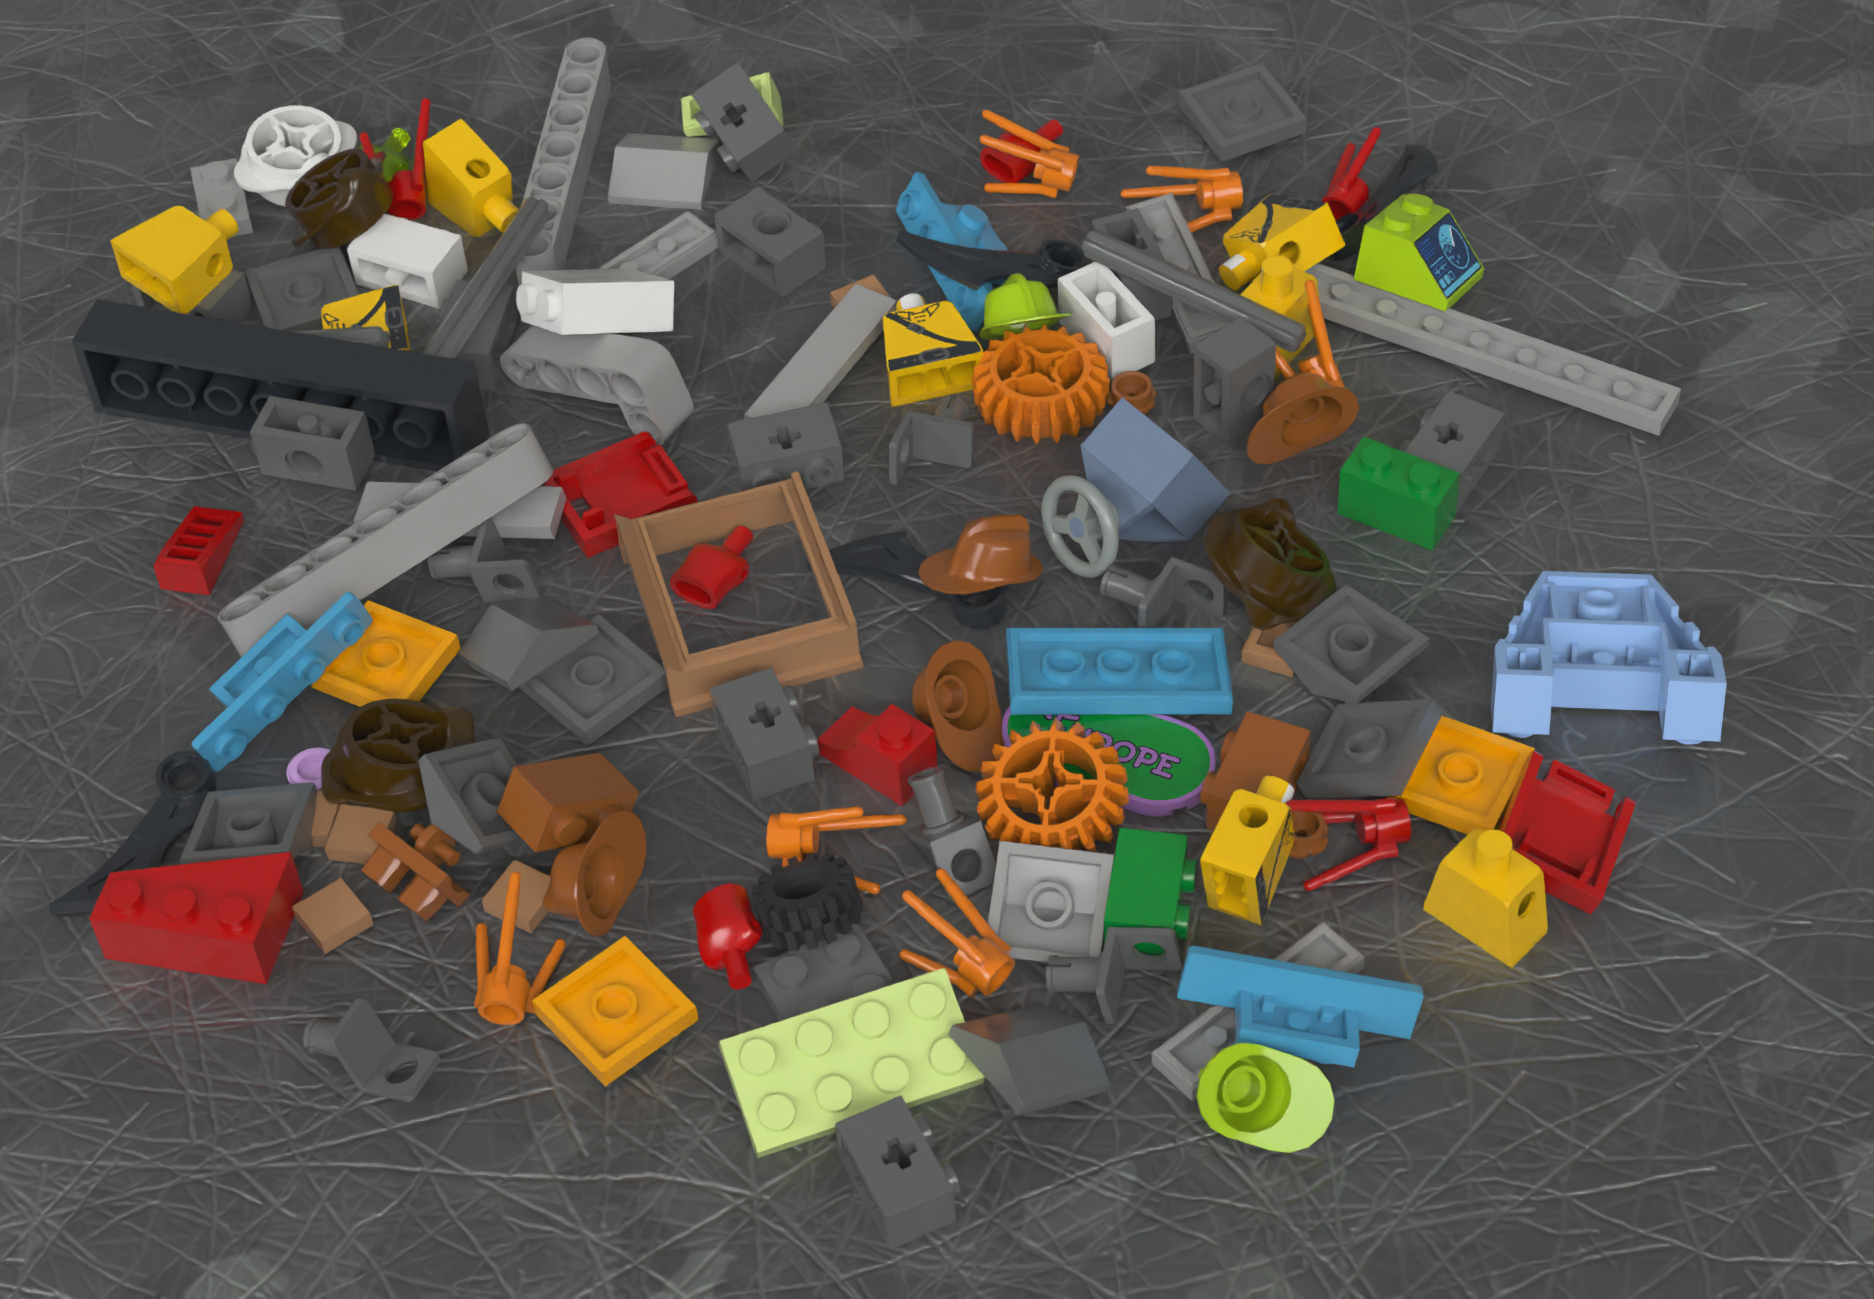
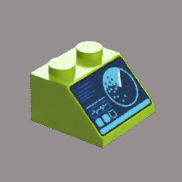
M1412 193L1402 194L1365 225L1354 280L1446 312L1483 277L1484 268L1450 210L1433 204V200L1425 195Z

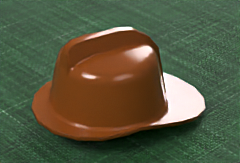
M1301 373L1287 378L1266 397L1263 405L1264 417L1257 422L1248 437L1246 445L1248 457L1256 464L1268 465L1282 461L1308 448L1334 440L1344 433L1356 419L1359 410L1356 395L1347 388L1332 386L1324 377L1314 373Z
M1021 514L974 518L968 521L961 532L956 547L929 556L921 563L918 575L922 583L932 590L947 594H969L1007 584L1033 581L1041 575L1043 566L1039 559L1031 554V539L1027 518Z
M954 640L941 645L931 655L928 665L916 677L912 688L913 708L918 719L935 730V736L941 750L953 764L965 771L981 772L982 761H995L992 753L994 743L1004 746L1002 736L1003 719L995 692L990 664L983 653L969 642Z
M618 810L609 814L600 824L590 841L570 845L560 851L554 859L550 884L543 899L545 909L551 913L561 914L567 919L580 921L582 927L589 935L602 937L607 934L643 871L646 857V834L641 820L633 812Z

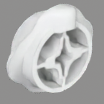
M294 105L273 109L260 116L250 126L242 146L240 160L234 169L235 181L242 189L258 192L266 200L285 206L286 196L298 179L313 166L329 156L344 150L355 149L357 134L351 125L334 121L326 113L312 107Z

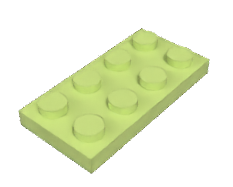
M939 969L719 1041V1049L756 1157L760 1158L835 1133V1123L902 1095L908 1108L983 1084L985 1076L948 1035L952 1025L963 1023L965 1020L946 969Z

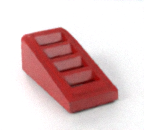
M193 506L162 548L153 565L160 589L210 595L244 521L243 512ZM198 534H204V535H212L213 537H204V536H197V535H198Z

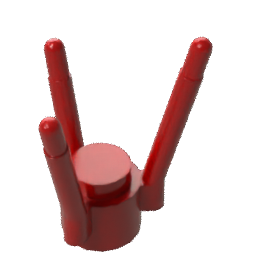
M424 98L421 101L413 171H399L392 176V180L388 183L393 191V200L388 208V213L409 221L420 219L426 213L427 185L423 142L428 138L431 101L428 98ZM362 132L359 138L363 151L370 159L376 153L369 135L366 132Z
M1379 127L1372 129L1350 168L1349 165L1356 149L1355 144L1348 143L1341 156L1328 191L1320 201L1328 203L1335 220L1346 214L1356 212L1369 198V188L1358 175L1381 134Z
M1401 797L1378 800L1306 799L1288 800L1285 802V804L1291 807V811L1320 812L1326 824L1355 822L1360 842L1362 844L1371 843L1374 847L1306 880L1303 884L1306 891H1312L1325 884H1329L1378 860L1398 857L1397 844L1409 842L1411 838L1409 811Z

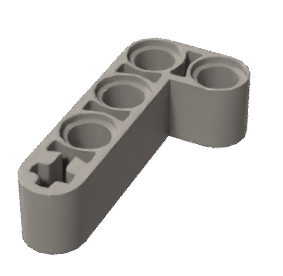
M531 325L500 356L501 368L505 374L521 387L619 404L632 432L635 435L641 432L651 433L656 440L657 446L664 444L694 410L693 401L672 355L665 347L650 339L611 333L561 335Z

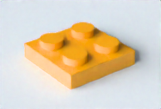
M368 600L364 604V608L373 619L371 625L355 644L347 647L326 667L323 675L316 682L312 683L311 687L358 707L382 699H408L419 702L461 649L458 635Z
M1441 716L1402 795L1386 796V798L1401 797L1407 805L1409 814L1467 835L1473 829H1482L1483 831L1499 830L1522 767L1532 750L1535 751V748Z
M626 936L532 1000L534 1012L538 1018L604 1086L610 1084L699 1020L697 1007Z

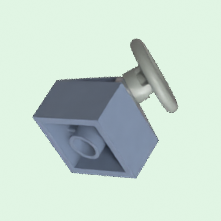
M1122 397L1081 444L1087 480L1075 475H1065L1057 478L1048 486L1041 506L1042 526L1047 542L1060 563L1076 575L1093 578L1103 575L1106 570H1109V566L1114 563L1118 553L1119 539L1145 542L1190 541L1231 493L1194 454ZM1067 491L1077 492L1079 495L1075 511L1068 516L1058 515L1057 506L1062 494ZM1061 533L1069 534L1075 542L1080 543L1089 562L1078 558L1069 549ZM1103 540V546L1101 549L1098 542Z

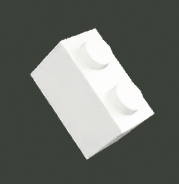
M384 214L370 229L355 238L347 248L355 284L374 290L398 284L401 298L439 309L443 301L452 293L456 281L462 280L468 272L461 235Z
M1094 262L1058 278L1059 314L1072 313L1071 317L1060 319L1059 323L1062 326H1066L1070 335L1083 333L1087 343H1097L1100 355L1105 356V363L1108 365V378L1111 381L1120 373L1137 371L1155 362V318L1108 267Z

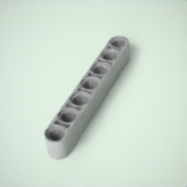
M588 37L574 40L567 45L563 54L522 201L523 204L525 199L531 196L537 200H545L548 203L547 210L550 216L515 267L519 285L522 284V271L564 269L611 91L606 46L602 41Z
M520 423L510 426L230 602L220 611L218 621L241 657L286 614L290 615L303 628L308 630L346 592L350 591L359 600H362L541 486L552 476L554 469L529 424Z

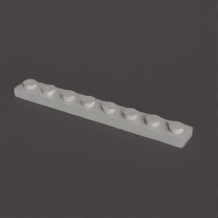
M1319 263L1305 271L1318 280L1319 300L1324 319L1657 436H1660L1679 404L1681 388L1452 309H1448L1445 312L1354 280V275Z

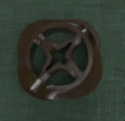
M361 149L344 150L322 160L298 179L285 199L286 209L297 222V233L291 241L294 247H300L307 240H310L318 249L335 248L359 237L379 221L393 200V191L382 177V164L387 157L384 151L376 153L369 159L367 154Z
M1274 498L1256 506L1221 512L1215 515L1208 523L1204 531L1203 542L1210 559L1211 568L1221 583L1243 601L1245 616L1249 624L1255 629L1269 630L1286 622L1300 620L1336 592L1334 576L1330 570V563L1326 554L1311 537L1296 526L1294 511L1287 501Z
M382 699L359 707L348 717L338 734L337 741L332 750L323 759L321 786L324 798L331 804L353 802L391 812H410L427 808L428 805L418 760L424 754L474 743V720L471 712L464 706L442 709L408 699Z

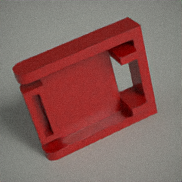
M641 432L554 469L552 476L541 485L563 488L567 499L561 521L586 558H590L618 545L619 539L614 514L634 519L698 502L692 490L688 489L687 481L661 445L657 446L656 440L649 432ZM580 498L585 501L590 509L583 512L582 520L570 504V502Z
M1532 750L1522 767L1499 830L1511 838L1513 850L1540 867L1544 873L1546 893L1591 915L1604 897L1636 801L1625 796L1617 805L1614 815L1611 816L1605 812L1611 804L1615 789L1555 759L1547 768L1541 781L1536 776L1544 755Z

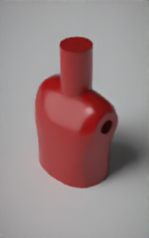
M1051 119L1034 131V133L1053 142L1063 134V128L1057 120ZM1008 131L1003 132L997 138L1039 153L1041 148ZM989 146L982 149L980 153V161L984 169L1003 183H1018L1034 173L1035 162Z
M739 525L721 546L705 542L696 544L682 565L670 578V586L674 593L696 606L705 609L716 608L731 590L742 584L747 578L749 572L748 561L740 555L753 540L752 532L747 527Z
M727 883L715 887L703 895L694 905L692 912L697 928V942L702 961L712 970L719 971L725 968L729 986L732 989L741 990L748 987L752 982L746 953L760 941L762 928L753 914L747 890L740 885Z

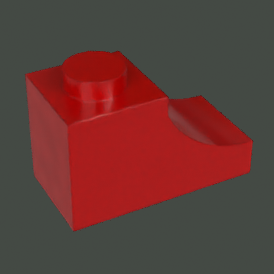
M893 704L879 716L865 713L852 706L817 739L819 755L902 807L914 796L908 778L919 771L938 767L935 730Z

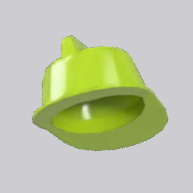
M1015 273L1002 286L995 288L986 295L984 301V327L979 335L986 340H1002L1005 330L1019 334L1022 332L1024 324L1030 330H1041L1044 323L1050 328L1060 319L1071 317L1072 313L1059 314L1045 284L1038 281H1027L1022 274Z
M1239 1042L1221 1049L1208 1061L1205 1068H1200L1197 1101L1200 1114L1211 1129L1228 1138L1270 1151L1291 1153L1308 1148L1321 1138L1332 1120L1335 1100L1330 1082L1318 1067L1300 1057L1255 1043Z

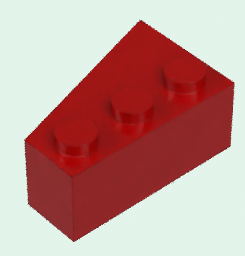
M291 852L111 872L89 920L105 959L267 984L295 916L292 906L301 902L304 891Z

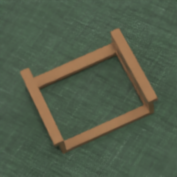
M798 471L791 473V479L634 519L614 514L619 539V550L624 564L629 563L663 663L670 703L675 718L713 708L710 693L711 687L771 667L781 687L787 685L793 687L863 668V660L859 651L857 622ZM793 521L830 618L689 654L656 556L693 547L701 542L709 543L728 538L739 525L747 527L750 531H755Z

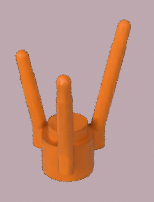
M990 110L982 112L984 119L1041 148L1039 153L987 135L980 136V143L1035 162L1036 166L1033 177L1042 180L1041 183H986L984 185L985 192L1041 194L1055 199L1058 190L1070 192L1080 155L1070 153L1069 147L1055 144Z
M1150 165L1146 168L1148 175L1197 179V184L1124 189L1120 193L1124 199L1152 198L1172 193L1173 196L1196 194L1200 209H1208L1210 213L1187 223L1191 233L1213 223L1231 221V210L1241 209L1243 204L1240 176L1237 171L1229 172L1228 168L1211 170Z
M1307 280L1305 288L1308 297V311L1319 354L1298 362L1297 364L1300 369L1298 374H1318L1324 377L1332 386L1345 388L1333 359L1315 282ZM1276 348L1275 366L1285 380L1297 375Z
M860 806L806 813H772L767 826V853L771 859H783L782 867L789 865L787 861L789 858L797 856L799 862L805 860L806 854H817L819 832L900 826L907 822V818L903 814L862 816L864 810ZM854 876L858 890L874 895L880 892L881 888L877 883Z
M939 868L936 871V877L983 939L981 940L976 935L967 939L926 902L924 903L912 891L906 890L902 894L903 900L959 948L953 959V962L959 968L957 972L907 949L900 951V959L928 973L945 968L950 983L956 985L969 997H973L978 990L985 996H989L1002 986L1015 966V960L1009 956L1012 947L996 935L948 872L943 868Z
M516 871L512 872L509 877L497 965L492 968L491 973L487 926L484 923H479L476 927L477 993L474 1007L478 1009L481 1017L489 1022L500 1025L520 1023L524 1019L525 1012L535 1013L532 1000L543 992L566 947V942L563 939L556 940L531 986L526 979V972L522 968L510 964L521 875Z

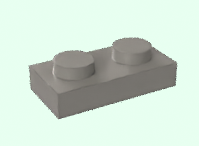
M237 158L212 161L204 165L190 167L200 218L205 220L217 210L223 208L233 216L238 224L239 232L233 237L253 233L245 191L238 186L234 177V169L238 163Z

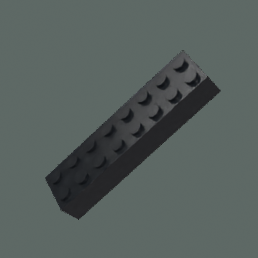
M99 299L96 300L72 339L94 410L97 413L252 439L250 431L269 396L365 412L376 454L373 461L435 472L482 444L489 436L475 363L470 361Z

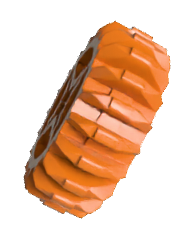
M1044 323L1041 330H1030L1024 324L1023 330L1019 334L1005 330L1002 341L990 340L987 351L983 352L979 365L974 367L972 388L974 403L977 405V411L981 412L985 424H994L998 435L1012 432L1016 443L1024 437H1032L1037 446L1041 438L1051 437L1058 444L1062 434L1066 433L1077 438L1080 427L1092 428L1096 416L1103 415L1106 396L1110 393V378H1108V365L1105 363V356L1100 355L1097 343H1087L1085 341L1083 333L1070 336L1066 326L1061 327L1057 331H1052L1048 329L1046 323Z
M1055 718L1050 730L1042 731L1040 725L1032 721L1030 726L1031 734L1022 737L1020 733L1012 729L1009 735L1010 747L994 743L992 753L995 761H982L981 773L984 780L978 781L976 785V794L978 799L981 800L978 802L977 811L980 819L986 822L985 829L990 839L993 841L1000 839V841L1089 852H1096L1095 840L1111 844L1113 832L1110 826H1123L1125 819L1121 807L1128 805L1130 798L1128 789L1124 786L1128 778L1125 767L1118 764L1120 761L1118 752L1113 746L1105 747L1103 736L1098 731L1086 737L1084 726L1077 721L1068 732H1064L1062 722ZM1064 763L1084 769L1095 780L1084 779L1083 774L1069 773L1065 770ZM1056 779H1057L1058 786H1059V787H1057V788H1055V780H1056ZM1050 799L1049 809L1046 800ZM1009 807H1021L1022 812L1038 815L1041 825L1021 819ZM1074 815H1077L1076 817L1072 818L1071 820H1068V818H1070V817H1072V816H1074Z

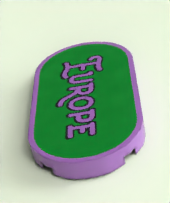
M1009 706L1002 721V736L1005 747L1011 746L1009 735L1012 729L1020 733L1022 737L1030 735L1032 721L1039 724L1042 731L1050 730L1055 718L1062 722L1064 732H1068L1077 721L1084 726L1086 737L1098 731L1103 736L1105 747L1113 746L1116 749L1120 760L1118 764L1125 767L1128 781L1124 786L1128 789L1130 798L1128 805L1121 808L1145 816L1163 817L1174 815L1175 809L1187 806V810L1199 805L1201 803L1202 787L1207 774L1210 771L1216 772L1215 752L1208 738L1194 726L1162 714L1010 715ZM1064 763V768L1069 773L1083 774L1084 779L1095 780L1084 769ZM1057 779L1055 780V786H1058Z

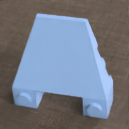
M1542 571L1524 600L1522 613L1520 616L1514 615L1509 623L1507 637L1499 639L1495 645L1490 703L1492 733H1505L1517 738L1529 737L1533 734L1549 735L1551 707L1659 711L1663 739L1675 740L1683 744H1698L1703 741L1720 742L1727 685L1722 656L1714 646L1704 647L1699 641L1700 630L1693 622L1684 623L1679 618V606L1652 575Z

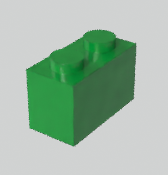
M1363 437L1340 469L1337 514L1433 551L1456 517L1460 473Z
M1119 828L1104 915V945L1108 927L1169 928L1175 931L1177 939H1188L1191 905H1183L1182 903L1184 892L1195 893L1198 859L1188 858V835ZM1142 942L1134 945L1139 952L1146 955L1156 956L1166 952L1161 946L1154 943Z

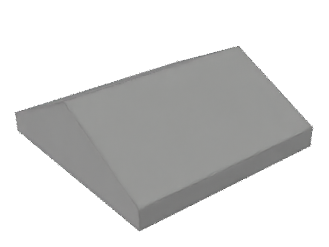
M627 133L615 146L608 191L609 203L702 210L719 152L717 148L720 147V139Z
M999 841L988 924L999 938L1012 947L1009 956L1014 960L1048 964L1050 955L1098 958L1104 949V915L1114 855Z

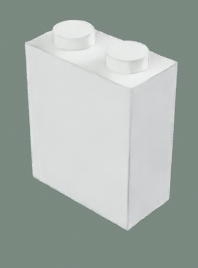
M634 269L522 271V284L517 289L516 303L522 322L561 335L673 331L674 281Z

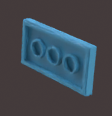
M1006 628L1010 715L1232 714L1233 696L1223 628Z

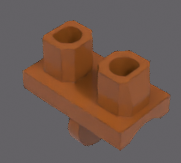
M379 822L368 834L378 846L370 855L361 871L388 893H391L405 874L411 870L416 876L397 899L427 922L447 899L460 908L470 895L452 881L450 876L437 867L443 862L450 867L454 866L460 859V853L454 849L457 840L434 824L426 828L421 823H418L411 829L410 837L416 841L414 848Z

